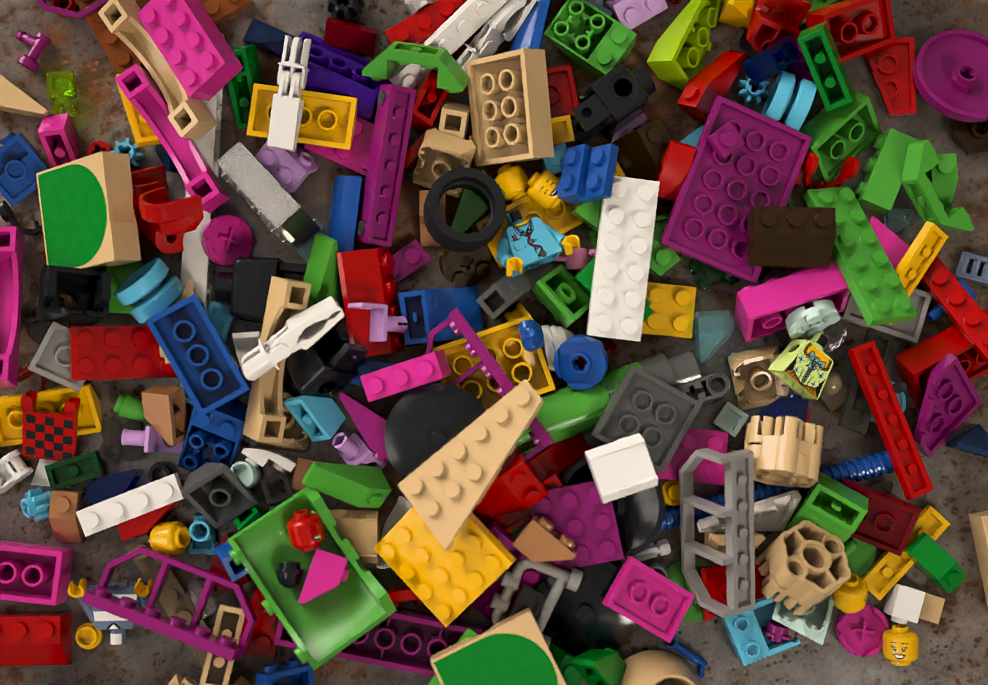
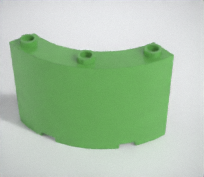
M307 486L227 539L232 547V550L228 553L237 566L241 563L243 564L264 596L265 600L261 603L270 616L274 613L297 645L294 652L301 663L304 664L308 661L312 669L315 670L397 610L388 593L370 570L366 571L359 561L360 557L336 527L337 522L320 494L315 489ZM309 509L310 513H317L321 517L325 532V538L320 542L321 546L317 549L347 558L346 565L350 566L346 582L340 581L337 588L301 605L298 604L316 549L301 552L300 549L292 547L286 524L294 517V512ZM279 563H301L303 575L298 585L293 588H286L279 583L276 571L279 570Z

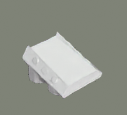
M640 433L620 438L615 442L598 446L585 452L603 504L658 485V477L647 451L645 440Z

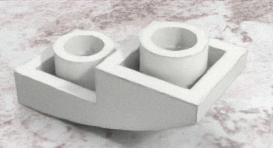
M253 447L244 448L241 452L247 456L245 461L256 468L259 466L266 467L272 460L274 462L272 466L284 474L287 471L290 473L295 472L297 461L280 452Z

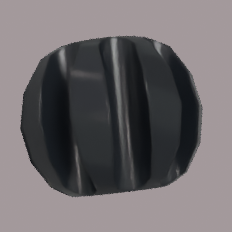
M328 0L326 5L327 11L332 13V18L344 19V21L352 23V18L356 17L359 19L363 14L361 8L365 6L364 0Z

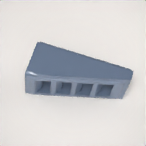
M962 251L954 276L988 287V258ZM969 260L973 261L970 274L966 273ZM980 264L984 265L981 275L977 276Z

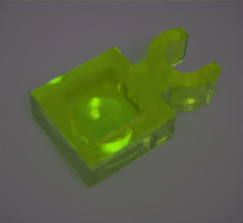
M72 70L46 73L48 98L52 101L56 100L52 106L53 115L60 114L61 109L66 107L67 113L71 117L74 116L75 108L70 103V99L77 98L76 74Z

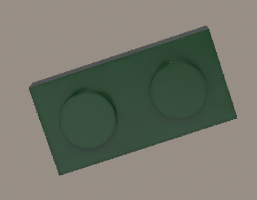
M98 450L44 466L51 491L105 476Z

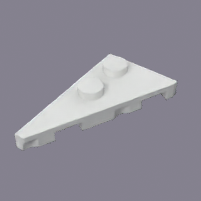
M793 490L754 502V531H783L802 499L799 491ZM712 515L699 519L696 523L699 532H726L725 517L720 518Z

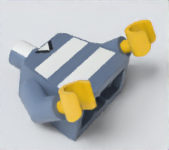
M139 578L137 582L109 583L108 589L113 591V596L133 598L138 601L137 605L145 608L154 585V580L150 579L148 584L147 582H142V578ZM81 579L79 586H76L74 581H71L67 590L68 594L71 597L77 598L89 620L94 623L95 629L110 630L111 645L125 644L126 629H134L139 625L81 602L85 591H89L86 589L87 580ZM99 583L89 586V590L97 589Z

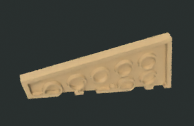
M526 379L398 484V487L445 551L450 550L457 534L465 527L468 517L476 505H479L501 471L504 461L515 449V444L522 433L528 429L544 404V400Z

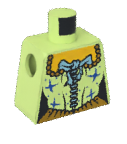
M814 333L811 340H792L770 365L768 370L801 398L818 400L833 365V360L823 352L829 342L828 338L820 333Z

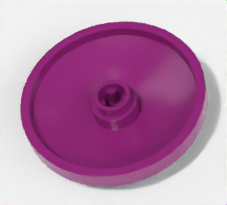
M956 29L943 31L929 38L917 53L913 67L914 82L921 96L936 111L949 118L963 122L987 121L988 37L977 32Z

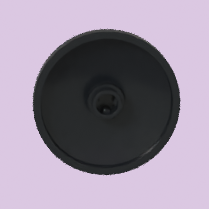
M431 383L413 389L397 402L386 423L384 435L385 449L391 465L405 479L487 410L472 393L453 384Z
M584 458L572 467L562 481L564 486L594 480L587 459ZM659 480L657 486L613 500L624 559L628 555L634 556L647 548L661 529L665 516V497Z
M615 561L576 568L583 571L581 583L576 592L564 587L543 630V634L551 637L552 643L575 656L591 649L604 650L605 648L618 650L631 638L638 624L602 604L622 566ZM547 575L538 583L535 591L534 613L536 620L556 578Z

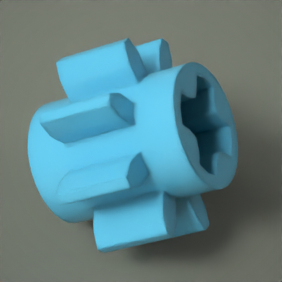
M748 72L745 78L746 81L740 79L737 84L742 88L737 97L742 96L745 100V105L752 101L759 105L761 97L766 98L769 95L765 88L770 82L762 78V73H759L758 76H752ZM751 85L755 86V92L751 91Z
M126 138L125 142L122 143L116 141L117 146L115 150L110 152L126 154L129 151L130 169L135 166L141 168L139 163L141 159L146 158V156L139 152L142 147L137 148L136 143L133 145V141L130 138Z
M41 487L26 492V498L21 499V508L25 517H33L35 522L48 518L51 492H42Z

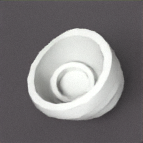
M541 325L544 336V344L541 346L548 369L555 371L554 355L563 342L575 335L561 326Z

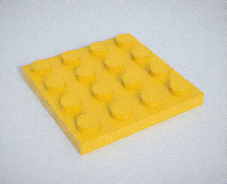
M412 507L373 549L439 621L447 627L508 569L516 559L473 513L468 517V522L463 530H460L450 550L445 551L420 515Z

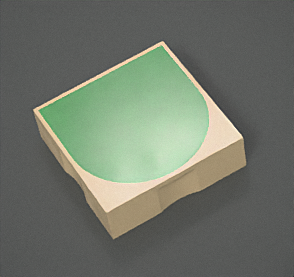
M101 151L36 173L47 265L100 270L106 266H120L141 261L138 227L133 209V186L129 154Z
M530 607L494 624L480 635L466 638L432 655L430 659L441 685H567Z

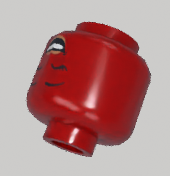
M309 509L294 512V517L286 524L292 547L300 549L301 552L311 551L320 547V542L325 538L321 517L317 513H310Z

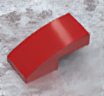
M670 140L661 161L662 168L656 180L660 182L658 197L672 201L676 200L678 192L691 168L696 147Z

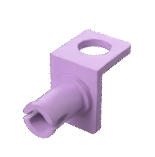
M373 303L348 304V308L370 310V342H384L387 340V332L405 333L407 330V326L398 325L400 323H408L405 316H388V305Z
M146 426L145 431L123 429L121 436L122 445L144 446V453H181L184 440H182L176 446L168 447L161 435L152 426Z
M343 432L334 436L332 445L348 465L366 466L370 462H376L375 467H380L381 470L386 466V464L372 456L373 452L356 433H353L350 437Z

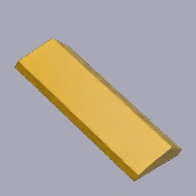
M254 83L247 136L268 139L274 93L278 94V86ZM302 90L301 99H304V108L297 143L351 150L356 128L358 99Z
M90 383L83 384L79 393L67 387L36 391L38 393L36 410L65 414L64 405L69 401V397L80 398L78 435L103 432L100 400ZM26 393L0 396V447L22 444L23 409L21 398Z

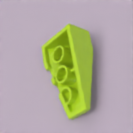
M691 0L662 34L647 60L648 65L658 79L684 90L688 81L706 67L703 64L705 53L711 50L712 45L709 41L711 28L716 27L722 0Z

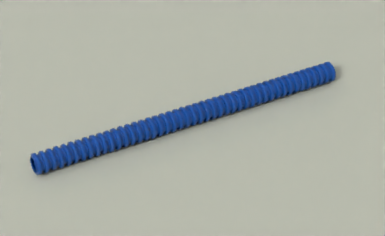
M882 451L881 455L874 453L873 457L866 455L865 459L858 457L857 461L851 459L849 463L848 461H843L842 464L835 463L834 466L819 467V473L822 472L840 483L843 477L851 481L860 482L862 478L868 480L870 476L876 478L878 474L884 476L886 473L892 474L895 471L887 451ZM756 483L754 486V502L793 490H798L801 496H805L810 488L771 486L764 483L762 485L761 483ZM725 491L724 494L719 492L716 496L711 494L708 498L701 497L725 507ZM669 505L667 509L665 507V516L659 532H662L663 528L670 530L671 526L679 527L680 505ZM694 507V523L695 520L713 515Z

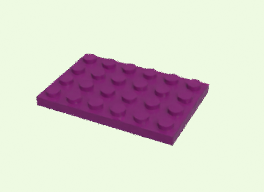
M720 95L717 96L696 146L691 168L678 192L659 244L748 283L756 284L763 267H748L747 214L754 206L786 207L812 137ZM730 121L745 144L725 159L720 160L706 138Z

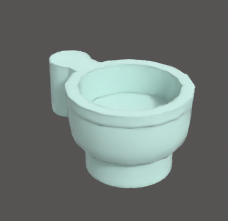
M246 461L235 462L230 468L248 489L253 488L261 481L262 473L260 468H256Z

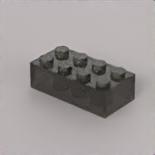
M240 141L216 161L223 169L220 175L286 246L291 243L298 250L321 229Z

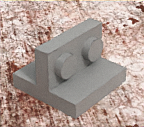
M53 321L28 370L79 393L85 381H71L69 328Z

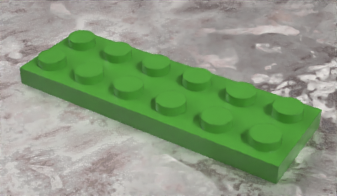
M851 187L807 190L803 198L808 207L836 208V238L832 256L867 325L876 326L912 321L918 313Z

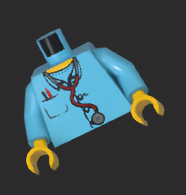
M514 210L505 216L509 227L504 230L498 241L496 258L506 269V275L514 277L555 261L562 252V249H565L566 255H571L573 253L572 247L580 249V238L576 235L566 236L543 223L538 217L524 221L520 211Z

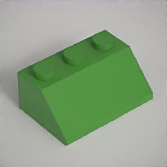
M855 90L853 102L828 112L826 108H823L799 130V132L812 137L807 153H815L818 156L819 163L815 174L824 183H828L840 172L842 164L847 157H857L880 133L882 134L869 97Z

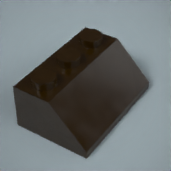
M658 117L611 143L619 147L617 162L626 177L656 181L662 168L661 161L672 139L661 118ZM658 197L657 207L671 200Z
M754 206L747 214L748 267L828 268L836 238V208Z

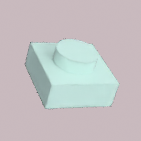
M725 401L711 423L735 438L749 415L730 402Z

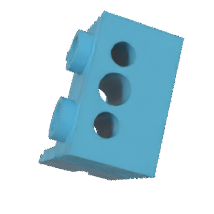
M763 596L755 600L754 609L726 618L720 617L736 658L744 667L748 663L752 664V662H757V660L766 658V656H772L801 644L797 637L779 643L769 640L767 635H765L762 627L767 626L769 620H773L774 606L772 602L774 601L772 597L767 599Z

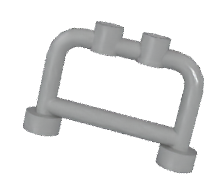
M528 558L518 561L512 571L505 570L500 585L505 587L502 593L495 592L491 600L490 607L494 608L491 618L493 625L502 621V617L508 609L512 595L520 583L523 572L531 568L556 578L536 620L541 632H543L564 587L576 592L581 583L583 571L572 567L569 572L547 562L533 563ZM543 634L549 648L551 637Z

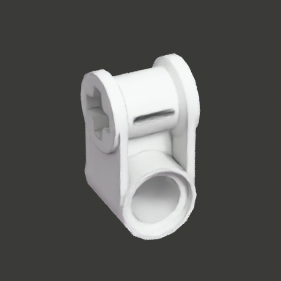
M18 449L0 459V494L27 478L34 471L32 467H27L20 457L21 452Z

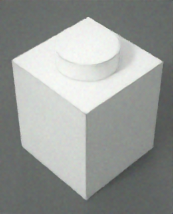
M896 583L887 594L883 612L891 615V621L907 625L908 621L918 623L926 592Z

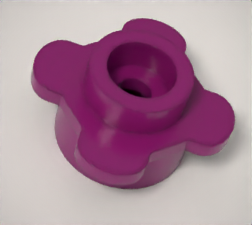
M769 620L767 626L762 627L765 635L771 641L782 643L784 640H791V636L788 635L789 628L777 621Z

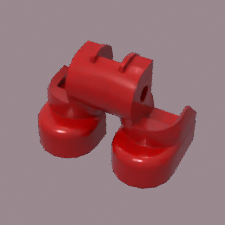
M163 164L131 172L133 205L136 206L137 213L140 214L139 229L141 233L163 253L173 254L184 251V233L196 230L204 218L201 195L198 194L169 202V193L166 191L168 188L166 171Z

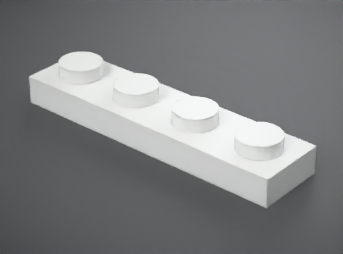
M174 473L79 510L76 514L86 537L184 499L185 496L181 493L183 486L178 473Z

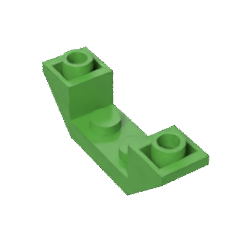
M394 41L362 70V76L371 77L375 81L387 80L395 71V61L400 65L412 63L421 65L425 69L438 68L437 88L445 89L449 93L463 92L470 79L446 48Z
M929 139L908 144L901 182L923 224L926 221L931 222L940 229L951 232L973 231L975 228L970 220V215L965 211L964 207L944 209V205L938 199L933 189L932 182L925 174L940 163L936 150Z

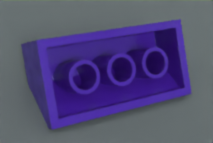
M303 31L298 36L302 39V49L305 39H311L306 86L302 90L357 98V116L371 120L376 114L380 85L391 84L390 80L375 81L371 77L362 76V70L370 63V60L343 48L324 44L323 39Z

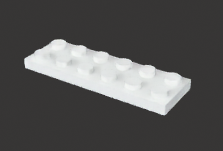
M614 176L611 198L602 199L586 335L641 341L659 181Z

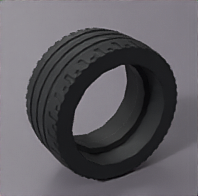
M469 167L453 169L441 175L433 183L427 194L423 210L425 226L430 236L440 246L450 251L460 253L476 251L492 241L500 230L505 218L506 202L502 189L485 172ZM462 188L471 190L481 196L487 204L489 211V221L485 228L479 232L468 234L458 232L448 226L439 211V202L444 193L452 189Z

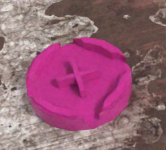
M225 214L213 218L206 224L202 232L201 243L204 253L212 262L219 266L231 267L234 266V261L238 257L250 256L252 245H254V237L251 228L243 219Z
M868 604L856 613L841 612L835 624V633L840 645L850 654L863 657H871L882 650V634L889 629V623L885 615L876 607Z

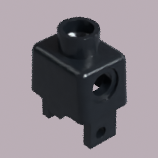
M621 64L590 84L578 99V102L581 104L571 111L575 117L572 120L577 144H585L601 132L609 139L615 132L639 116L648 103L649 96L656 92V86L650 74L641 66L630 71L627 66ZM580 124L584 131L578 132L575 126Z
M238 257L234 261L233 273L218 272L215 281V300L217 303L230 304L229 313L232 317L244 321L263 323L271 277L284 278L285 273L305 275L307 264L285 263L280 258Z
M53 265L42 266L37 283L36 318L44 322L54 321L57 323L81 325L98 324L109 313L112 274L101 270ZM61 295L71 296L77 303L74 309L61 308L58 302Z
M342 308L344 317L307 350L299 349L286 358L285 366L288 372L283 377V387L291 396L306 395L333 398L358 374L355 366L368 353L366 346L352 344L348 340L343 341L337 334L335 328L346 317L344 308Z

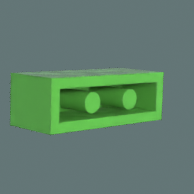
M892 128L877 136L873 148L876 149L873 158L870 157L864 166L863 171L866 172L863 181H859L854 191L861 207L880 215L891 211L902 184L901 178L908 144L919 141V139Z

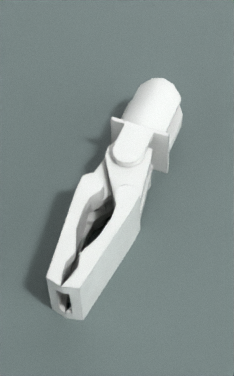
M508 0L484 23L481 31L474 36L469 45L463 43L466 48L457 58L456 62L466 74V61L492 56L505 40H512L537 0Z
M285 35L282 60L278 62V94L274 93L267 142L269 148L284 149L291 152L296 151L304 108V99H301L302 89H305L309 71L307 66L311 39L304 40L302 49L301 37H294L292 42L291 36Z
M329 296L286 320V325L264 344L258 339L259 345L240 358L239 363L245 378L254 381L273 367L279 370L280 368L277 363L282 359H286L299 349L307 350L344 317L343 310L338 305L337 300Z

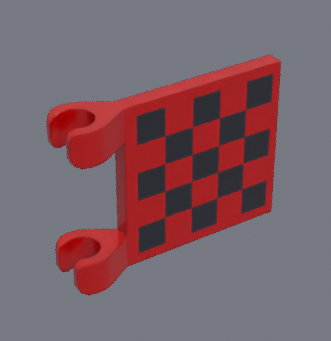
M27 390L26 395H23L21 398L23 409L22 456L53 461H62L77 456L80 398L69 397V401L64 405L65 414L36 410L38 393Z

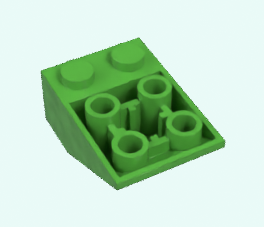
M567 0L543 33L547 39L581 69L597 80L624 62L634 48L637 37L635 32L586 0Z
M820 472L818 482L808 490L782 532L788 531L801 521L808 520L815 523L818 527L825 529L830 534L836 535L844 544L867 514L869 498Z

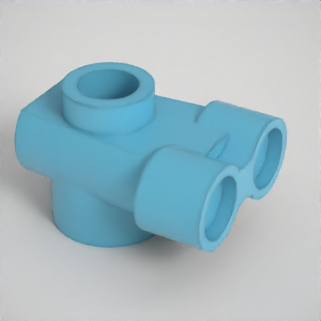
M200 512L195 513L193 523L189 527V534L192 539H190L188 545V553L215 555L214 548L218 547L220 543L216 539L215 528Z

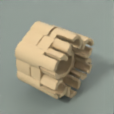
M752 416L751 422L746 427L744 449L753 451L754 481L771 486L811 488L812 485L818 482L824 428L819 425L815 429V424L804 423V421L796 417H776L775 422L773 417L764 416L763 421H760V416Z
M808 520L801 521L788 531L782 532L756 559V565H760L766 560L758 568L760 573L765 576L761 585L763 586L761 589L763 595L767 599L772 597L773 601L776 602L784 599V605L788 610L799 603L800 605L793 611L794 615H803L815 604L822 603L851 577V570L848 566L842 540Z

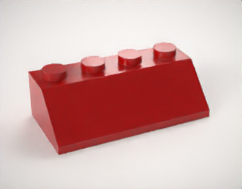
M437 0L384 31L388 44L391 45L394 41L422 45L467 0ZM484 24L464 43L469 45L474 36L481 31ZM462 44L451 56L454 59L458 58L466 47Z
M372 248L336 253L349 343L366 346L368 353L364 357L404 351L403 345L405 340L403 333L387 332L386 341L370 342V310L348 308V304L351 303L388 305V316H401L396 299L397 284L393 279L392 272L393 257L389 248Z
M986 308L982 311L988 317V309ZM956 325L948 327L946 330L925 339L923 342L895 356L898 375L918 409L922 406L930 372L948 353L958 358L970 381L988 372L986 362Z
M72 611L0 612V666L71 664Z

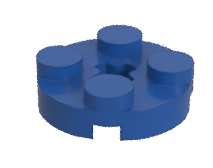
M576 335L567 339L557 349L554 355V368L558 377H562L568 383V386L578 390L592 388L604 378L608 369V356L600 340L586 335ZM579 356H582L587 361L584 369H581L579 364H575V360Z

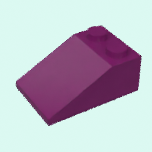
M341 392L339 398L366 444L374 451L372 456L384 464L388 463L389 458L386 453L384 439L388 418L349 393Z

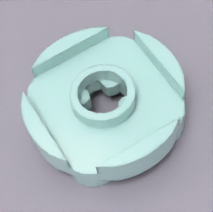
M817 300L812 302L814 307L806 310L804 306H801L793 311L785 319L786 329L790 338L795 339L808 336L811 339L814 333L823 334V329L838 322L841 318L834 303L831 300Z

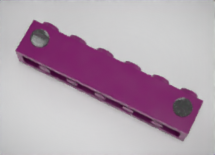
M394 84L380 85L360 219L357 227V241L388 247L392 246L416 89Z

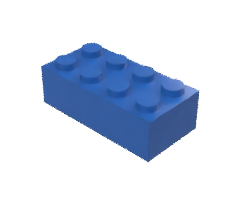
M193 294L145 320L200 417L251 389L198 294Z

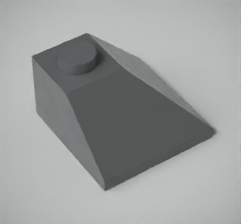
M207 462L186 476L181 492L215 529L258 504L259 501L225 463Z

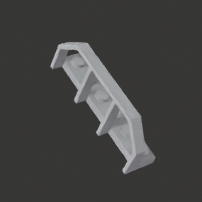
M709 448L695 450L679 470L682 574L695 595L699 606L722 618H726L755 608L753 451L742 449L724 454ZM703 459L719 464L724 463L725 507L694 495L693 471ZM694 507L720 518L725 517L726 554L695 541ZM695 554L719 565H726L727 606L710 597L695 568Z

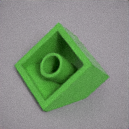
M560 264L534 285L532 291L538 301L545 305L553 314L555 320L567 329L589 309L590 297L572 279L573 276Z

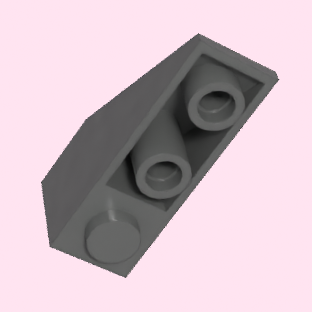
M547 263L514 277L505 275L476 301L492 320H499L504 313L508 312L525 297L541 278L555 268L551 263Z

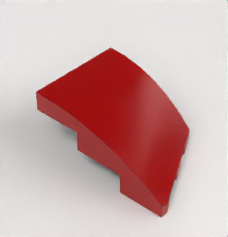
M757 0L746 39L775 79L790 61L786 45L795 43L801 31L798 28L804 20L805 14L808 13L812 6L807 0Z

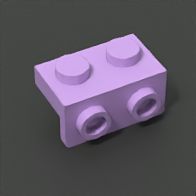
M665 0L605 1L606 6L612 9L616 21L630 30L668 9Z
M267 140L255 156L289 193L295 192L310 173L316 172L319 168L312 156L304 152L298 145L296 151L291 152L284 149L269 148Z

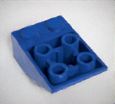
M477 285L465 286L463 288L450 287L398 293L401 316H405L408 322L402 323L407 326V330L404 333L405 345L407 347L427 345L429 332L450 317L448 314L456 308L460 310L475 333L483 331L481 309L476 301L479 298ZM448 326L435 336L434 343L455 341L464 338L462 333L457 336L452 328Z
M232 399L201 417L194 406L177 466L193 472L207 462L225 463L230 469L236 462L247 437L243 435L248 405Z

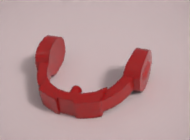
M807 153L801 166L804 186L807 190L840 187L847 178L855 177L859 170L860 162L857 157L849 156L845 159L840 174L834 181L832 180L826 184L820 181L818 185L811 184V175L815 173L818 167L819 158L815 153Z

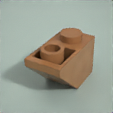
M536 515L529 521L512 544L533 563L573 560L577 553V549L574 547L576 543L565 534L560 536L553 530L554 525L543 516L539 518Z

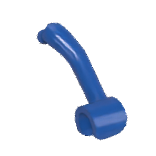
M676 634L672 643H663L666 648L675 649L691 662L699 664L698 676L700 678L704 677L705 666L708 665L707 661L680 644Z

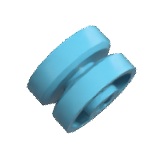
M781 70L770 89L761 114L799 131L810 110L817 86L815 82L802 79L795 87V75Z
M160 257L154 258L136 270L114 292V296L123 306L133 304L130 314L139 324L145 323V320L166 309L178 298L185 288L176 275L167 276L169 267Z

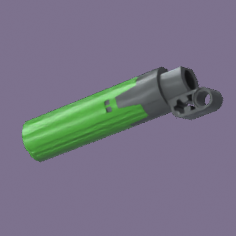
M691 351L670 359H666L665 355L660 353L632 363L687 395L689 391L692 394L700 393L696 400L702 403L701 407L722 400L727 395L731 385L730 379L724 373L717 372L701 377L699 367ZM630 364L606 372L604 378L592 388L578 390L567 386L540 396L544 400V404L536 417L553 438L554 442L552 444L595 428ZM710 383H721L724 391H713ZM530 427L524 430L516 443L523 454L529 453L537 447L528 434L532 431Z

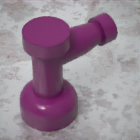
M19 30L16 33V39L32 48L27 55H21L17 62L36 73L39 69L37 60L46 45H50L52 40L39 32L34 37Z

